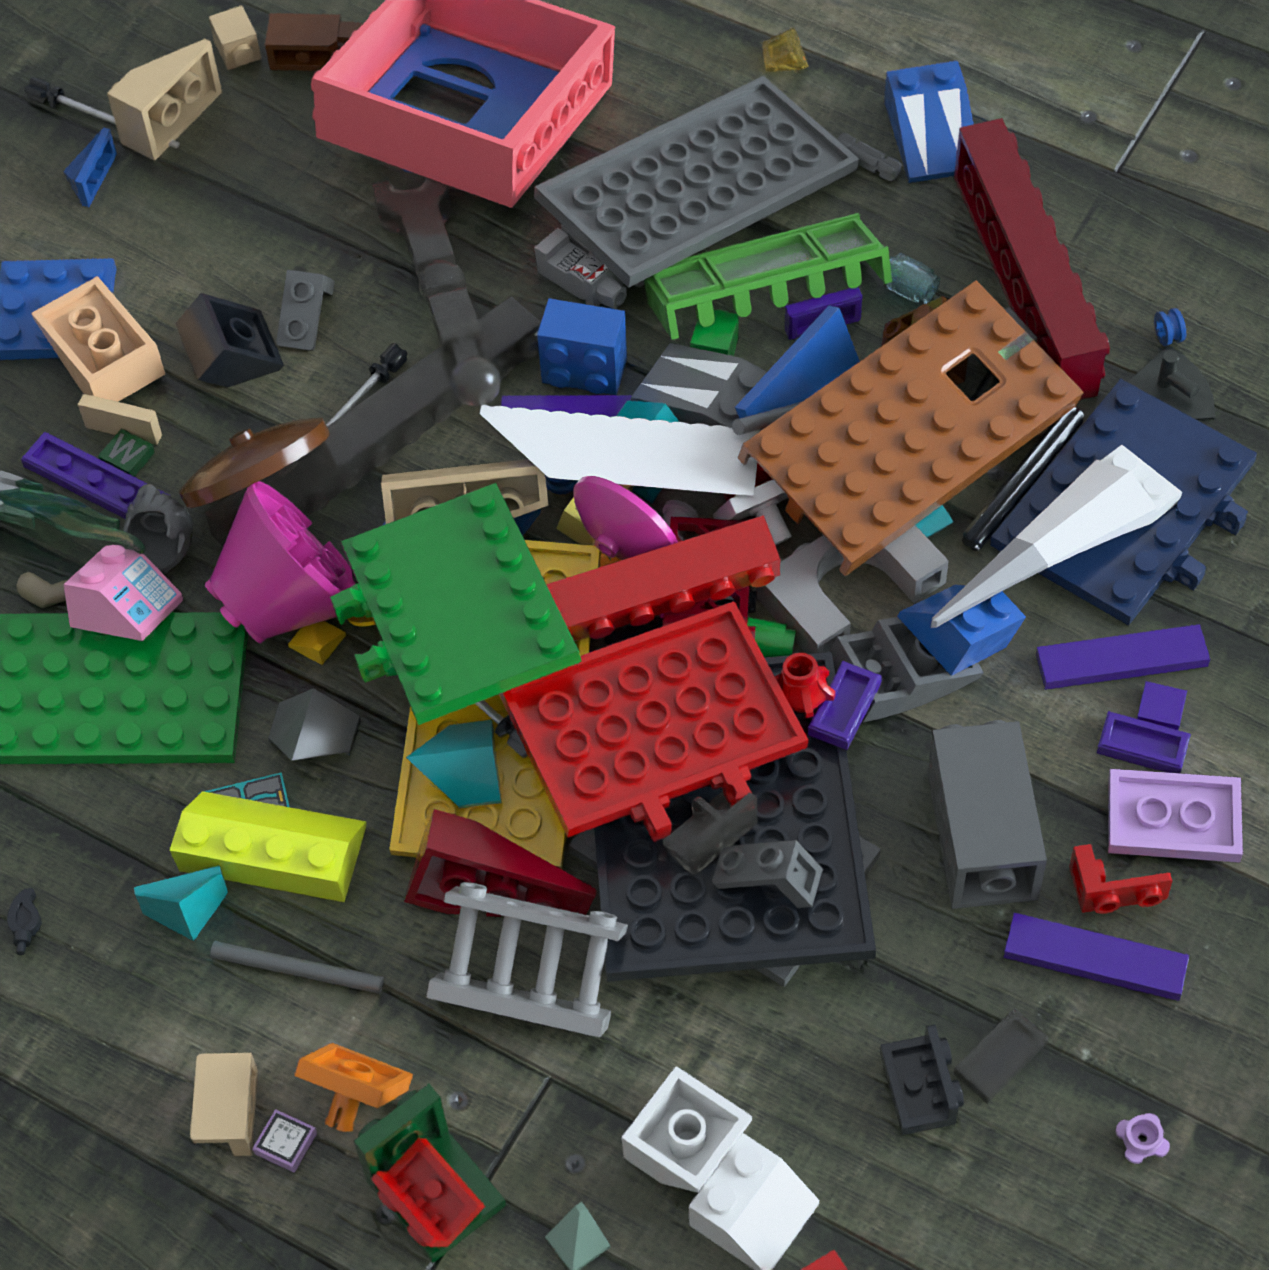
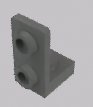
M287 270L276 341L278 346L308 351L315 349L323 294L333 296L335 283L333 279L322 274Z
M797 840L726 846L721 850L712 883L718 889L775 884L797 908L812 907L823 869Z

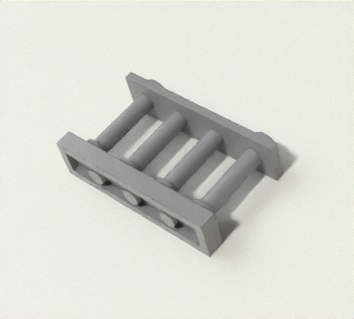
M463 882L460 884V887L456 886L445 893L444 902L461 906L450 969H445L444 973H438L429 981L426 998L595 1037L602 1036L608 1029L611 1015L610 1010L601 1009L600 1003L597 1002L608 939L619 941L626 934L628 924L616 922L617 916L606 912L591 911L590 916L489 894L486 893L487 887L475 883ZM478 910L504 916L493 978L488 979L487 982L470 979L471 973L467 972ZM521 920L547 925L536 988H532L530 992L514 989V983L510 982ZM565 929L591 935L579 998H575L574 1002L557 999V993L553 991Z

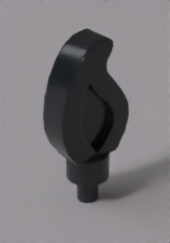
M33 888L24 889L17 894L7 914L8 926L14 935L13 944L17 946L16 954L18 955L25 954L26 947L31 945V937L35 936L42 924L41 916L33 904V901L36 899V893Z

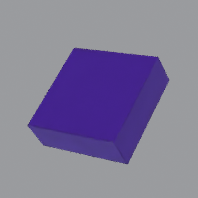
M1146 681L1137 719L1179 730L1187 690Z

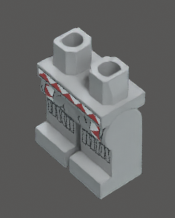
M562 224L561 229H555L534 247L538 273L574 296L586 300L587 305L599 306L602 303L612 309H617L627 297L626 287L623 286L624 283ZM644 280L635 284V286L642 287Z

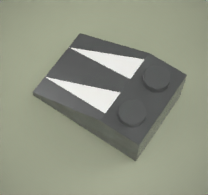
M670 343L634 392L630 401L666 403L679 422H685L689 425H721L732 428L733 421L739 419L735 406L767 371L743 358Z

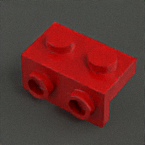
M418 1138L388 1172L377 1171L371 1178L372 1182L379 1189L377 1195L381 1202L390 1210L399 1212L409 1223L407 1226L409 1234L415 1241L425 1247H448L485 1207L427 1139Z

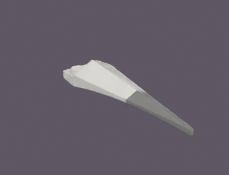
M1123 445L1119 446L1101 461L1096 460L956 594L932 618L931 628L942 625L977 604L1048 567L1110 539L1153 523L1177 504L1182 492Z

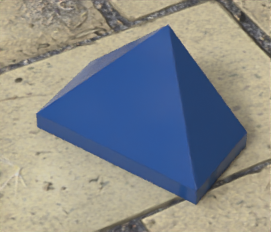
M103 128L63 171L80 203L85 207H90L117 155L111 130L108 128Z

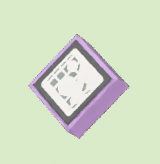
M275 1109L255 1143L253 1151L255 1155L295 1173L317 1132L315 1127Z

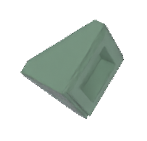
M582 1201L545 1236L546 1241L568 1270L582 1269L610 1248V1244Z

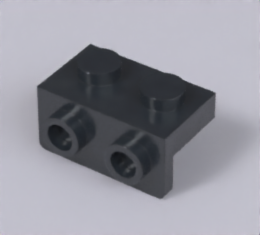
M936 1025L926 1026L925 1036L881 1044L880 1055L902 1135L955 1125L958 1109L964 1106L963 1093L959 1080H951L947 1065L952 1064L949 1043L946 1037L939 1039Z

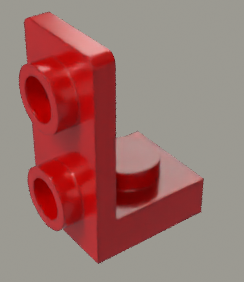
M1091 844L1074 846L1069 868L1081 913L1095 911L1099 914H1106L1120 907L1136 904L1140 907H1151L1168 898L1173 882L1170 873L1106 882L1103 862L1101 859L1095 860Z

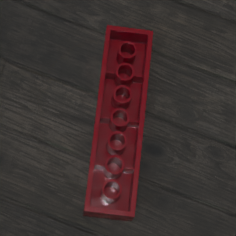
M1003 118L960 127L954 180L1010 308L1037 337V344L1084 392L1080 400L1098 396L1101 379L1105 378L1104 361L1105 356L1109 355L1110 352L1109 341L1105 332H1100L1096 325V314L1092 303L1085 301L1079 274L1077 272L1073 273L1069 266L1067 248L1065 244H1059L1056 237L1054 219L1051 215H1046L1043 208L1041 191L1038 187H1034L1030 180L1029 165L1026 159L1021 160L1018 154L1015 134L1008 132Z

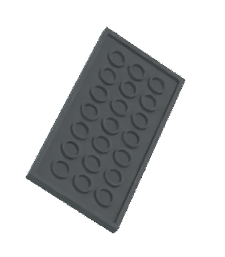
M762 76L535 186L534 198L625 285L631 287L856 171L859 158L768 79Z

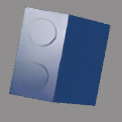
M966 585L951 586L900 611L897 617L952 676L1005 649L1025 620L1026 616L1003 591L936 628H931L932 618Z

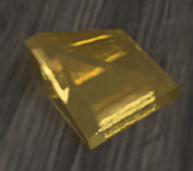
M794 28L762 42L765 69L768 72L802 70L808 67L805 54Z

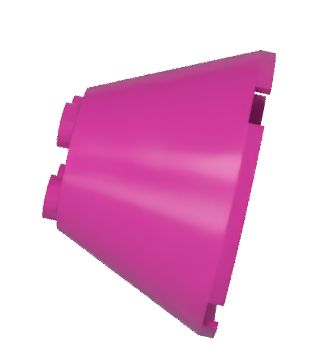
M258 481L247 488L212 576L205 583V587L217 600L222 601L224 604L220 609L224 618L236 628L242 623L249 635L256 642L262 644L267 638L337 617L330 597L355 585V582L352 579L350 565L330 541L323 546L307 529L313 522L274 488Z

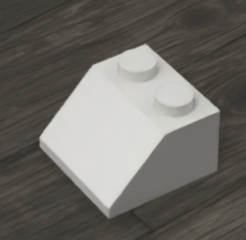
M676 1066L622 1136L623 1155L630 1163L662 1184L699 1192L752 1121V1116Z
M742 1133L689 1205V1225L754 1270H772L819 1205V1200L780 1157Z

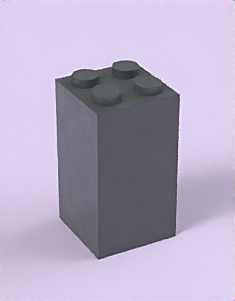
M993 720L984 725L966 727L952 724L933 730L927 773L951 908L1038 900L1047 858L1019 721L1005 722Z

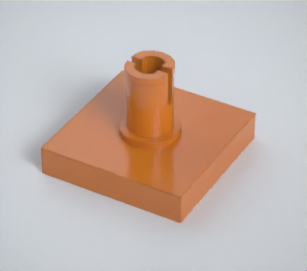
M331 1043L300 1058L294 1076L334 1091L335 1094L328 1116L325 1119V1124L333 1128L335 1123H338L336 1130L351 1132L354 1128V1121L360 1102L378 1109L407 1092L413 1074Z

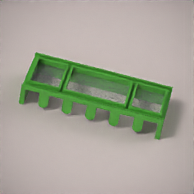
M856 213L687 257L646 278L644 284L649 306L671 340L679 338L675 310L695 305L697 320L702 326L709 327L715 320L712 300L732 295L734 310L740 317H746L752 310L749 291L769 286L771 301L776 307L781 308L788 303L786 285L788 280L805 276L807 290L814 298H819L825 293L823 271L842 267L843 279L850 288H857L862 282L861 261H866L885 284L892 282L888 246L884 247L860 220V214Z

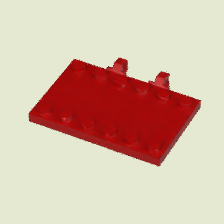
M734 601L581 655L582 662L499 694L567 837L631 814L635 823L641 820L644 821V825L653 842L670 836L672 823L664 809L669 807L670 799L710 784L713 790L722 787L724 796L733 811L750 805L749 799L752 796L746 781L751 779L749 770L806 749L809 741Z

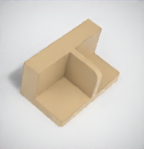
M252 1053L199 1054L197 1056L190 1132L193 1143H229L234 1156H252L258 1069Z

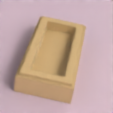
M83 394L78 403L86 428L116 435L122 428L154 445L158 444L162 436L154 410L88 394Z

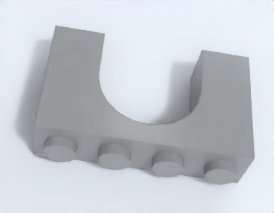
M914 525L864 563L884 571L913 603H916L946 583L949 561ZM824 535L812 543L807 542L800 545L791 556L780 562V576L775 577L771 583L765 586L757 587V599L778 623L787 624V629L796 630L795 642L807 654L829 652L838 636L850 635L851 623L819 586L821 578L829 570L841 565L844 561L843 556Z

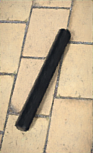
M1074 407L1050 425L963 532L962 542L965 546H969L973 550H979L983 547L1083 423L1084 413L1081 409Z

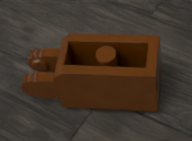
M270 13L265 40L270 70H321L331 59L333 53L339 50L350 39L351 34L363 24L362 22L342 21L341 14Z

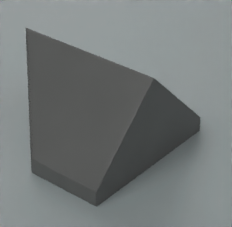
M313 688L279 703L268 740L269 743L275 744L292 761L331 754L350 756L359 727L360 716Z

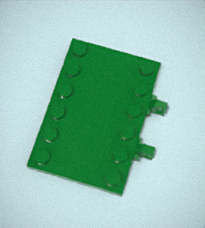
M496 483L341 541L357 583L330 597L336 616L341 625L346 619L352 617H372L382 641L377 643L378 646L372 645L370 651L362 655H354L360 674L365 683L384 675L386 677L397 675L418 725L582 662L575 641Z

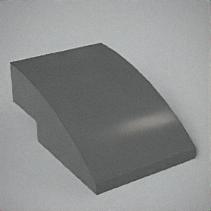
M898 617L878 620L872 631L838 636L829 652H832L835 674L842 661L882 675L881 685L862 722L892 716L937 700L976 681L984 673L977 662L951 676Z

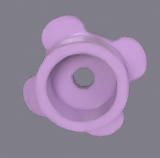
M1147 1113L1136 1116L1130 1121L1122 1120L1118 1123L1116 1134L1124 1141L1126 1147L1125 1157L1129 1162L1139 1164L1145 1157L1152 1155L1163 1157L1168 1153L1169 1142L1163 1138V1129L1156 1115ZM1138 1136H1146L1147 1141L1141 1142Z

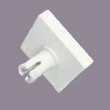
M774 480L755 487L754 496L737 495L729 499L713 514L714 519L741 520L748 516L755 515V517H760L764 515L775 545L792 537L777 507L779 502L789 497Z

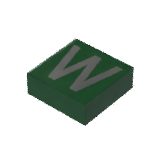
M121 428L101 451L98 458L135 477L153 456L155 450L153 444Z

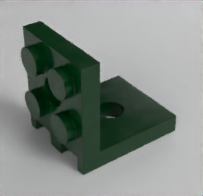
M428 1084L420 1091L412 1090L398 1101L396 1109L383 1119L376 1118L367 1123L360 1130L358 1138L354 1140V1144L366 1182L376 1194L379 1189L371 1180L377 1171L388 1172L418 1138H423L429 1141L485 1205L483 1210L448 1247H425L415 1241L430 1261L434 1263L506 1206V1201L449 1133L441 1097ZM390 1210L407 1231L409 1223L399 1212Z

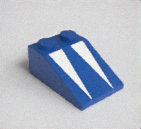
M958 61L887 71L884 103L908 182L913 183L954 176L959 128L973 125L967 87Z

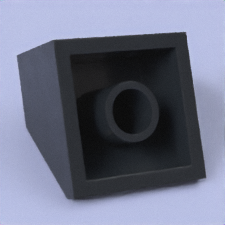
M200 293L175 323L183 346L193 366L194 373L198 380L205 383L229 388L280 371L284 366L262 311L259 309Z

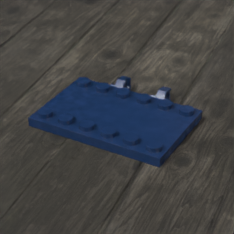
M1120 379L991 536L990 546L1002 551L1096 460L1101 461L1119 446L1123 445L1182 492L1181 498L1174 507L1153 523L1096 545L1038 572V574L1129 626L1164 580L1171 583L1176 580L1193 591L1196 589L1205 575L1206 566L1188 555V548L1206 525L1211 527L1214 523L1235 536L1244 526L1248 511L1233 502L1234 499L1229 495L1255 463L1257 453Z

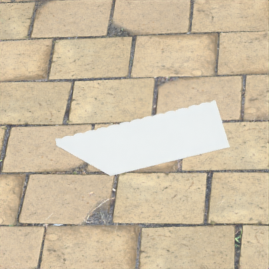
M484 404L481 405L480 415L548 478L579 481L584 476H597L623 485L754 496L757 461L750 457L747 464L743 465L738 459L742 444L759 433L760 430L736 435L732 428L721 425H689L685 422L669 423L663 420L649 421L642 418L628 419L620 416L610 418L605 415L589 416L584 413L569 414L563 411L549 412L541 409L531 411L526 408L510 409L505 406L490 407Z

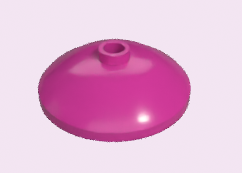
M584 476L574 486V503L581 521L589 535L595 540V546L606 556L624 560L678 543L676 536L667 523L648 504L624 487L597 476Z

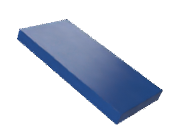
M828 306L735 406L739 418L804 401L860 362L839 308Z

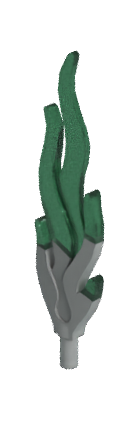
M0 471V520L34 529L36 518L71 536L117 542L139 554L145 553V546L137 537L119 530V519L104 516L75 499L43 492V485Z

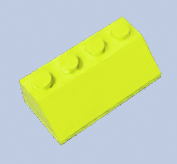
M202 791L182 811L170 847V853L180 872L192 873L220 866L224 879L228 881L345 902L367 824L366 821Z

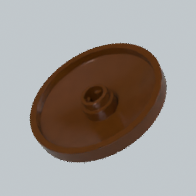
M321 417L275 425L254 434L250 428L245 429L229 438L231 446L214 456L196 471L179 490V494L187 508L199 507L229 496L303 457L323 443L329 437L330 432Z

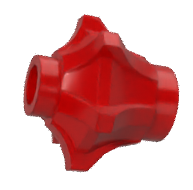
M795 653L787 657L783 663L781 673L775 676L792 710L804 713L806 718L813 717V710L824 701H834L836 696L835 690L827 685L826 682L829 670L824 666H818L815 658L807 653Z

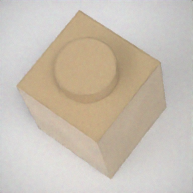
M243 6L209 16L214 43L228 70L261 59L256 32Z

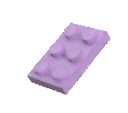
M1110 769L1108 777V853L1240 862L1243 855L1241 778Z

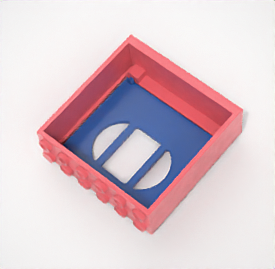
M385 0L376 11L371 12L367 21L351 34L350 39L333 53L326 65L321 70L315 72L311 81V90L314 92L313 120L315 121L316 138L402 168L406 172L419 174L513 208L612 85L615 26L540 0ZM459 64L471 67L487 76L492 82L494 89L486 88L427 66ZM416 76L485 100L486 102L468 123L463 124L393 98L412 77Z

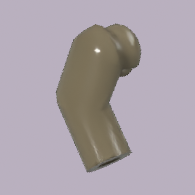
M27 572L18 578L16 588L22 598L40 608H47L66 601L64 583L69 579L51 585L36 574Z

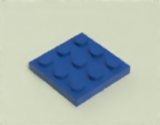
M114 258L2 261L0 270V360L59 358L31 313L97 276L114 293L116 275Z

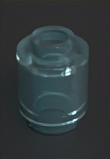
M899 253L896 257H889L892 282L886 284L883 282V286L914 303L920 301L924 304L929 303L936 294L940 284V276L934 274V269L904 253Z

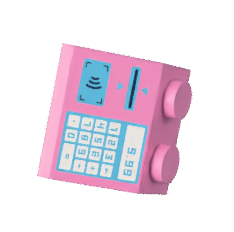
M106 545L64 583L70 627L143 641L183 601L182 593L142 552L125 549L120 545Z

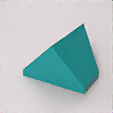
M492 719L449 725L406 757L445 793L459 809L502 803Z
M220 866L134 887L135 896L145 916L192 941L195 940L228 893Z

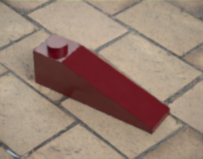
M434 809L420 843L404 902L445 914H460L461 906L444 902L445 893L456 886L460 887V884L463 882L487 887L486 893L586 915L596 896V889L475 820ZM486 912V916L501 917L499 914Z

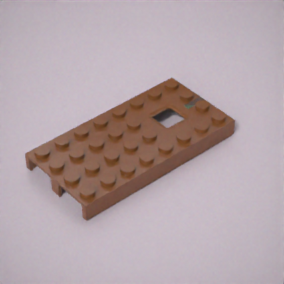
M976 280L744 442L738 459L743 465L747 464L750 457H753L788 495L789 502L785 511L799 524L805 514L843 556L844 561L839 571L844 576H847L1072 410L1084 392ZM972 354L999 380L997 385L975 401H971L946 375V372Z

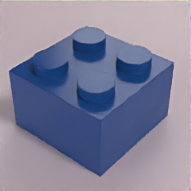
M548 298L537 334L542 383L551 384L559 388L570 387L588 390L595 394L617 395L627 362L625 311Z

